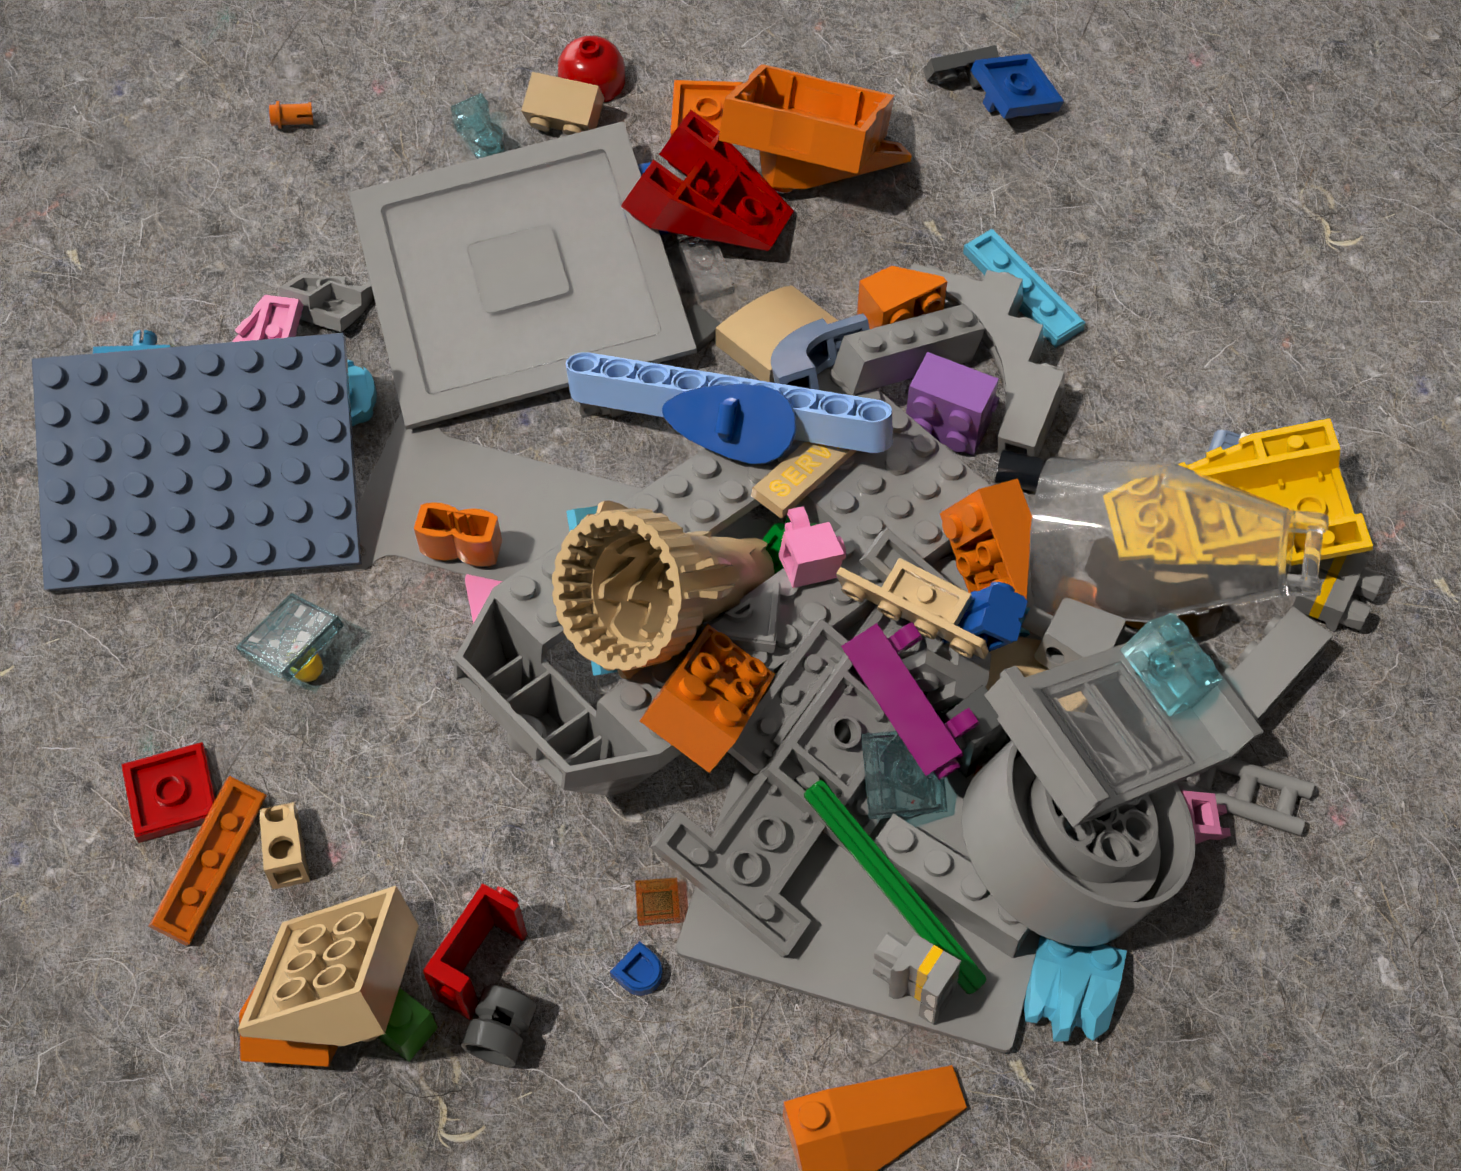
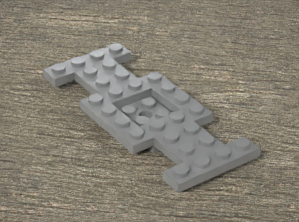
M888 528L879 533L859 560L862 565L883 583L899 558L949 582ZM876 605L854 637L877 623L885 636L889 638L899 629L910 623V621L902 617L898 621L892 620L877 610L878 605ZM822 618L813 623L772 679L737 741L728 750L734 758L755 775L712 835L709 836L679 811L674 813L649 847L781 957L787 956L811 922L808 917L779 894L822 831L850 854L806 801L803 795L805 791L817 781H824L865 832L870 835L883 816H871L867 773H876L869 771L875 761L882 763V774H876L882 775L883 779L880 781H870L875 784L884 780L889 787H893V796L889 795V787L877 789L876 787V789L871 790V794L879 797V804L872 803V805L884 808L889 807L887 806L888 796L893 797L894 800V789L900 791V789L895 787L898 770L901 771V776L903 772L910 777L906 772V768L904 771L899 767L900 761L904 762L905 760L904 752L910 751L908 748L904 750L899 736H896L898 739L897 743L893 742V735L898 734L841 647L848 640ZM921 634L922 641L903 651L898 656L903 660L925 649L933 652V649L944 645L942 642L943 638L936 636L935 639H930ZM837 722L846 724L850 729L851 738L848 744L841 743L836 738L834 728ZM891 735L888 741L883 740V738L881 740L876 738L866 739L867 750H869V746L881 749V751L872 750L870 752L868 760L873 762L867 770L864 737ZM867 741H881L886 744L882 746ZM889 743L897 746V748L899 749V754L895 755L882 751L886 750L897 753L898 749L886 747V745ZM878 752L879 754L877 755V757L875 759H871L872 753ZM881 753H882V761L877 760ZM883 754L899 756L898 764L895 765L894 763L883 761ZM913 757V759H912V764H913V760H914V763H915V765L917 766L916 760H915L914 757ZM883 763L896 767V769L893 768L896 771L894 780L890 779L892 772L888 773V778L884 777ZM888 789L887 798L873 793L876 790ZM880 798L887 800L886 806L881 805Z

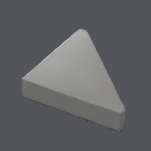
M775 581L771 588L753 599L748 598L710 626L718 632L727 635L741 649L774 653L782 582ZM701 627V628L699 629L698 636L700 635V633L703 631V629H704L705 627Z

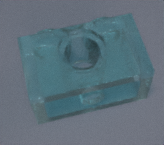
M1174 612L1148 621L1120 649L1169 717L1193 708L1224 679L1215 668L1213 660L1203 652L1190 635L1188 627L1178 619Z

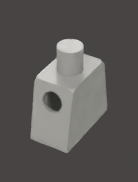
M1065 598L1062 600L1054 616L1032 605L1021 627L1043 638L1034 657L1042 665L1051 669L1113 648L1126 619L1079 601Z

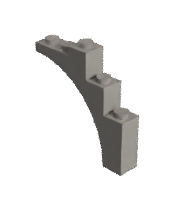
M913 263L910 270L943 276L947 280L944 309L965 304L985 327L981 341L995 360L1003 379L1006 395L1005 412L998 433L999 456H1001L1003 449L1039 457L1065 391V371L1058 370L1050 364H1036L1044 345L1043 324H1039L1027 317H1016L1023 301V279L1017 278L1008 272L998 273L987 270L983 281H978L969 275H956L941 271L935 266H921Z

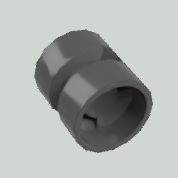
M494 985L485 986L475 1009L479 1019L470 1022L461 1044L462 1048L483 1061L504 1067L515 1066L524 1044L520 1033L529 1030L537 1005L531 999L513 990Z

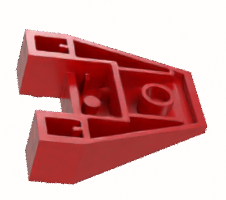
M690 110L659 153L672 167L679 169L687 175L685 180H681L664 166L653 160L621 207L649 228L769 251L794 210L731 143L718 140L720 131L693 110Z

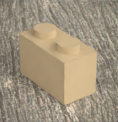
M532 72L521 112L531 127L540 131H549L550 128L558 129L568 136L597 128L605 98L597 85Z

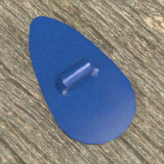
M729 384L695 388L667 400L662 408V414L668 423L688 440L725 457L750 464H767L780 458L792 445L796 434V414L791 402L780 391L765 385Z

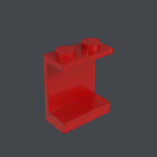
M482 883L423 969L434 999L469 1020L475 1014L478 999L470 977L462 972L492 927L495 925L521 941L527 936L523 915L518 904L519 900L513 893L499 886L494 890Z

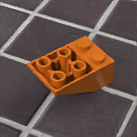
M1018 479L978 489L939 513L942 519L943 531L946 537L949 538L956 557L957 569L963 576L969 593L985 589L992 582H1002L1011 585L1015 589L1014 592L1025 596L1027 600L1032 515Z
M707 624L653 699L640 722L710 773L737 741L775 673L769 670L762 661L750 656L734 644L727 635L718 632Z

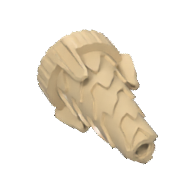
M610 500L603 501L598 504L596 514L585 516L580 524L568 533L561 544V551L557 553L555 571L552 574V584L554 586L552 597L557 609L556 616L564 628L563 632L567 639L572 641L575 649L582 656L600 665L605 670L617 669L621 678L631 679L634 674L644 667L664 663L671 660L672 656L680 654L685 649V645L692 641L696 635V630L704 627L703 622L716 619L722 612L739 605L740 599L775 575L772 558L766 550L768 543L758 538L711 537V532L709 531L684 533L683 527H680L676 522H671L668 516L662 513H654L651 509L645 508L628 509L620 503Z

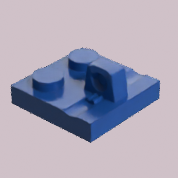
M1031 54L975 60L970 70L986 92L983 105L987 111H999L1004 119L1058 112L1064 103L1062 97Z

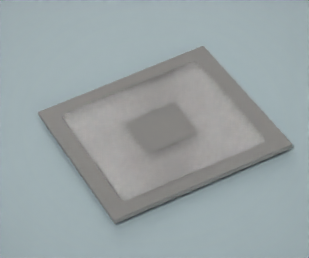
M624 121L349 192L406 430L569 387L565 364L567 359L576 353L590 352L651 363H660L697 353L659 230L649 228L621 207L641 177Z

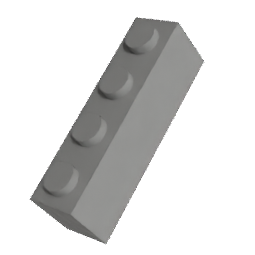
M965 304L850 334L843 337L833 371L852 395L913 378L927 352L959 364L969 362L974 358L985 327Z
M1294 606L1283 617L1276 614L1263 630V634L1266 636L1259 644L1254 640L1248 644L1239 657V660L1242 662L1235 670L1228 667L1221 674L1259 725L1322 656L1333 636Z
M893 813L874 840L875 844L925 903L1013 958L1031 930L1012 917L994 899L970 861Z

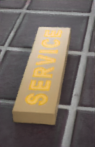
M804 442L752 487L751 497L778 517L783 518L788 513V509H793L857 450Z

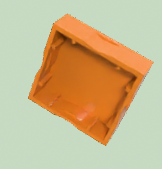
M761 64L749 75L747 82L738 85L725 98L718 140L858 174L887 136L895 95Z

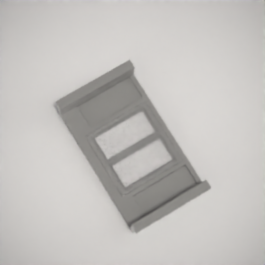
M1175 612L1164 615L1142 638L1024 678L1017 666L1004 669L1000 673L1001 678L984 695L998 714V722L1073 828L1190 776H1196L1230 761L1254 738L1264 733Z

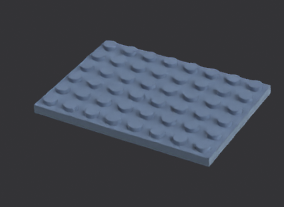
M344 333L32 359L44 590L59 591L362 564L347 347Z

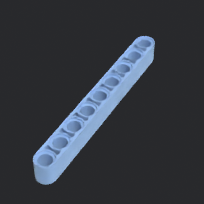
M590 352L576 353L570 356L565 364L571 398L579 403L664 417L662 408L667 400L695 388L729 384L765 385L780 391L791 402L796 414V434L793 440L868 453L884 452L893 444L892 408L888 403L881 400Z

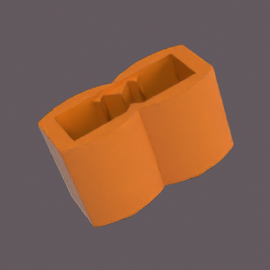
M437 502L420 505L414 531L419 550L423 555L436 560L459 558L461 561L474 566H491L496 564L502 544L498 517L486 510L474 508L459 511L453 506Z

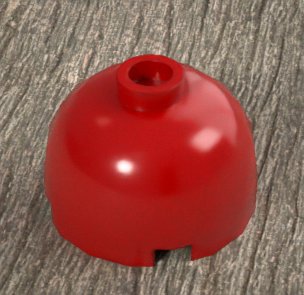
M596 35L582 36L571 41L562 51L558 59V77L599 86L605 98V103L621 93L625 85V63L619 49L608 39Z

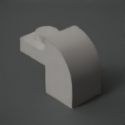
M951 642L933 649V652L925 649L903 659L902 662L920 689L928 692L927 699L934 710L941 711L958 705L981 685L986 687L989 679L991 653L988 652L985 659L974 654L972 658H967L951 649L949 646Z

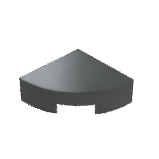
M694 304L686 317L698 353L716 337L715 328L721 323L697 304Z

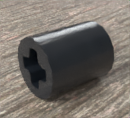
M1002 449L994 483L999 484L1018 479L1022 489L1036 492L1044 459Z

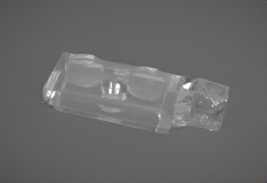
M678 234V248L699 301L704 302L735 293V285L718 242Z

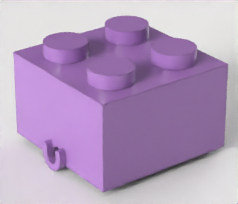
M927 352L909 386L906 414L951 450L965 452L974 456L991 422L992 413L995 412L1000 400L996 396L999 379Z

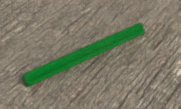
M822 780L814 783L803 794L806 801L917 935L961 960L957 983L965 993L970 995L980 989L987 980L983 972L826 783Z

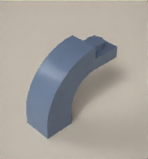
M862 313L827 324L822 318L806 324L787 335L775 347L771 356V367L775 383L820 390L817 375L834 365L844 336L870 329L867 317Z

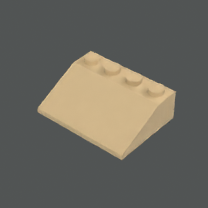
M397 886L282 922L238 1027L241 1036L346 1046L359 1041L369 1042L385 1034L419 927Z

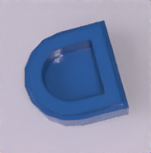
M640 941L610 971V976L626 991L639 996L648 995L655 991L660 985L663 975L660 960Z

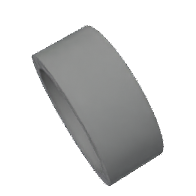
M1066 712L1115 782L1138 773L1098 717L1077 712ZM1128 733L1152 767L1161 764V761L1143 743ZM1011 740L977 772L971 780L963 800L962 829L966 849L978 876L987 890L1021 924L1037 934L1059 943L1073 946H1096L1119 938L1174 896L1185 884L1193 866L1195 833L1188 806L1177 783L1122 805L1114 811L1073 828Z

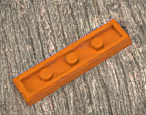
M232 776L226 779L148 927L185 946L190 944L267 796L266 794Z

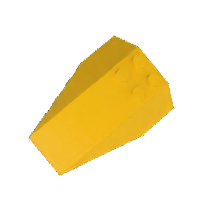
M1331 419L1253 433L1240 438L1239 444L1225 450L1222 447H1218L1206 452L1205 458L1186 465L1185 462L1170 467V473L1154 479L1151 475L1103 495L1120 564L1293 566L1372 551L1373 544L1363 514H1354L1339 469L1341 449Z

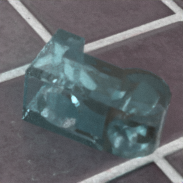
M482 93L451 106L454 128L477 159L505 152L502 129L497 124L491 122L488 101Z

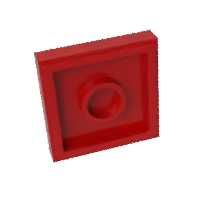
M203 742L121 764L134 836L138 843L203 824L216 799L207 751Z

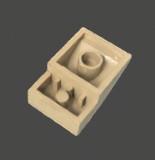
M790 285L755 299L715 328L716 346L760 381L775 383L771 367V356L779 342L793 331L813 321L823 318L827 324L838 320L794 286Z

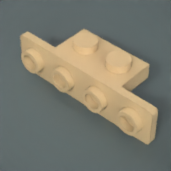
M901 558L897 560L882 587L842 567L837 571L836 576L842 586L841 591L851 599L861 603L864 599H867L877 604V610L886 617L895 621L902 617L913 622L920 634L930 639H935L936 636H939L951 642L950 648L964 657L972 658L974 654L985 659L989 651L986 641L958 627L960 620L973 600L971 593Z

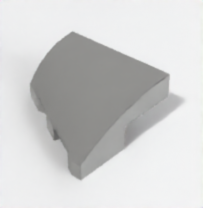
M300 274L279 287V297L299 299L304 305L300 320L342 332L357 320L374 299L370 278L364 285L357 286L346 285V277L344 276L321 277L318 275Z

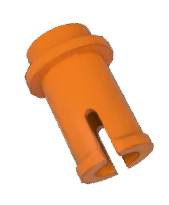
M276 101V104L269 105L271 126H278V129H282V125H313L312 102L280 104V101Z

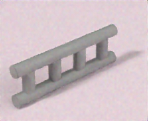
M1152 733L1148 748L1160 752L1158 759L1161 763L1173 759L1174 757L1156 733ZM1235 758L1198 774L1195 784L1183 780L1176 782L1180 791L1214 793L1217 805H1226L1228 813L1299 836L1302 834L1305 820L1292 816L1297 796L1310 799L1314 789V783ZM1216 770L1240 777L1235 797L1211 790ZM1256 783L1281 790L1276 810L1251 803Z

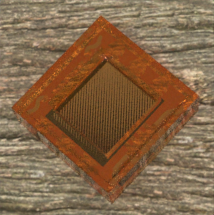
M677 877L635 881L638 926L681 923Z

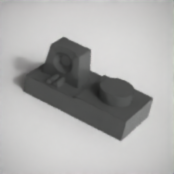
M997 45L931 58L923 68L926 82L937 79L940 84L956 80L961 72H966L972 88L981 87L970 70L975 60L999 57Z

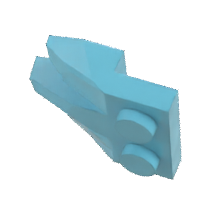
M1040 935L1024 999L1025 1022L1037 1023L1042 1017L1048 1018L1052 1024L1053 1042L1069 1041L1075 1026L1082 1028L1087 1038L1095 1040L1109 1029L1121 985L1127 951L1105 944L1096 946L1067 945Z

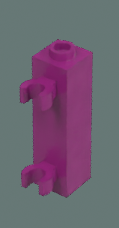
M910 622L887 638L876 623L841 647L925 776L929 779L936 775L941 780L961 767L957 760L964 755L955 740L977 727L979 721L971 709L967 708L943 724L898 656L903 651L922 641L921 634L913 622Z

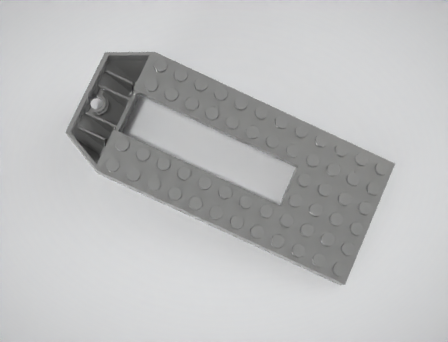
M834 365L817 375L821 391L852 395L833 371ZM875 388L852 396L881 400L891 406L893 422L892 446L880 453L856 451L800 501L795 508L804 506L811 523L822 524L830 522L836 537L840 536L846 548V558L842 561L841 567L882 587L884 583L859 562L881 531L888 528L930 566H933L941 558L946 557L953 551L949 538L946 537L943 531L942 519L939 513L976 490L990 485L881 391ZM793 440L792 445L780 458L767 464H750L738 461L705 448L621 504L628 509L645 508L651 509L654 513H662L668 516L671 522H676L680 527H683L684 533L709 531L712 537L761 504L751 497L752 487L801 446L804 441ZM560 543L492 589L454 658V678L507 731V744L518 753H528L563 790L605 796L626 793L682 753L641 723L640 719L698 638L699 630H696V635L691 642L685 645V649L680 654L672 656L671 660L664 663L644 667L634 674L631 679H627L599 699L596 711L546 661V651L566 638L563 632L564 628L556 616L557 609L552 597L554 590L552 574L555 571L557 553L561 551L562 543ZM783 568L740 599V603L748 598L753 599L771 588L775 581L782 582L774 653L748 649L742 650L762 661L776 675L815 621L822 618L838 633L842 634L872 612L877 604L867 599H864L862 603L851 599L841 591L842 586L838 578L793 588ZM729 610L722 612L716 619L707 622L704 627L707 624L712 625L723 618Z

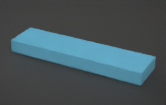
M993 229L964 245V255L984 275L987 270L998 273L1008 272L1017 278L1023 279V301L1019 311L1025 317L1043 324V335L1055 348L1084 330L1085 322Z

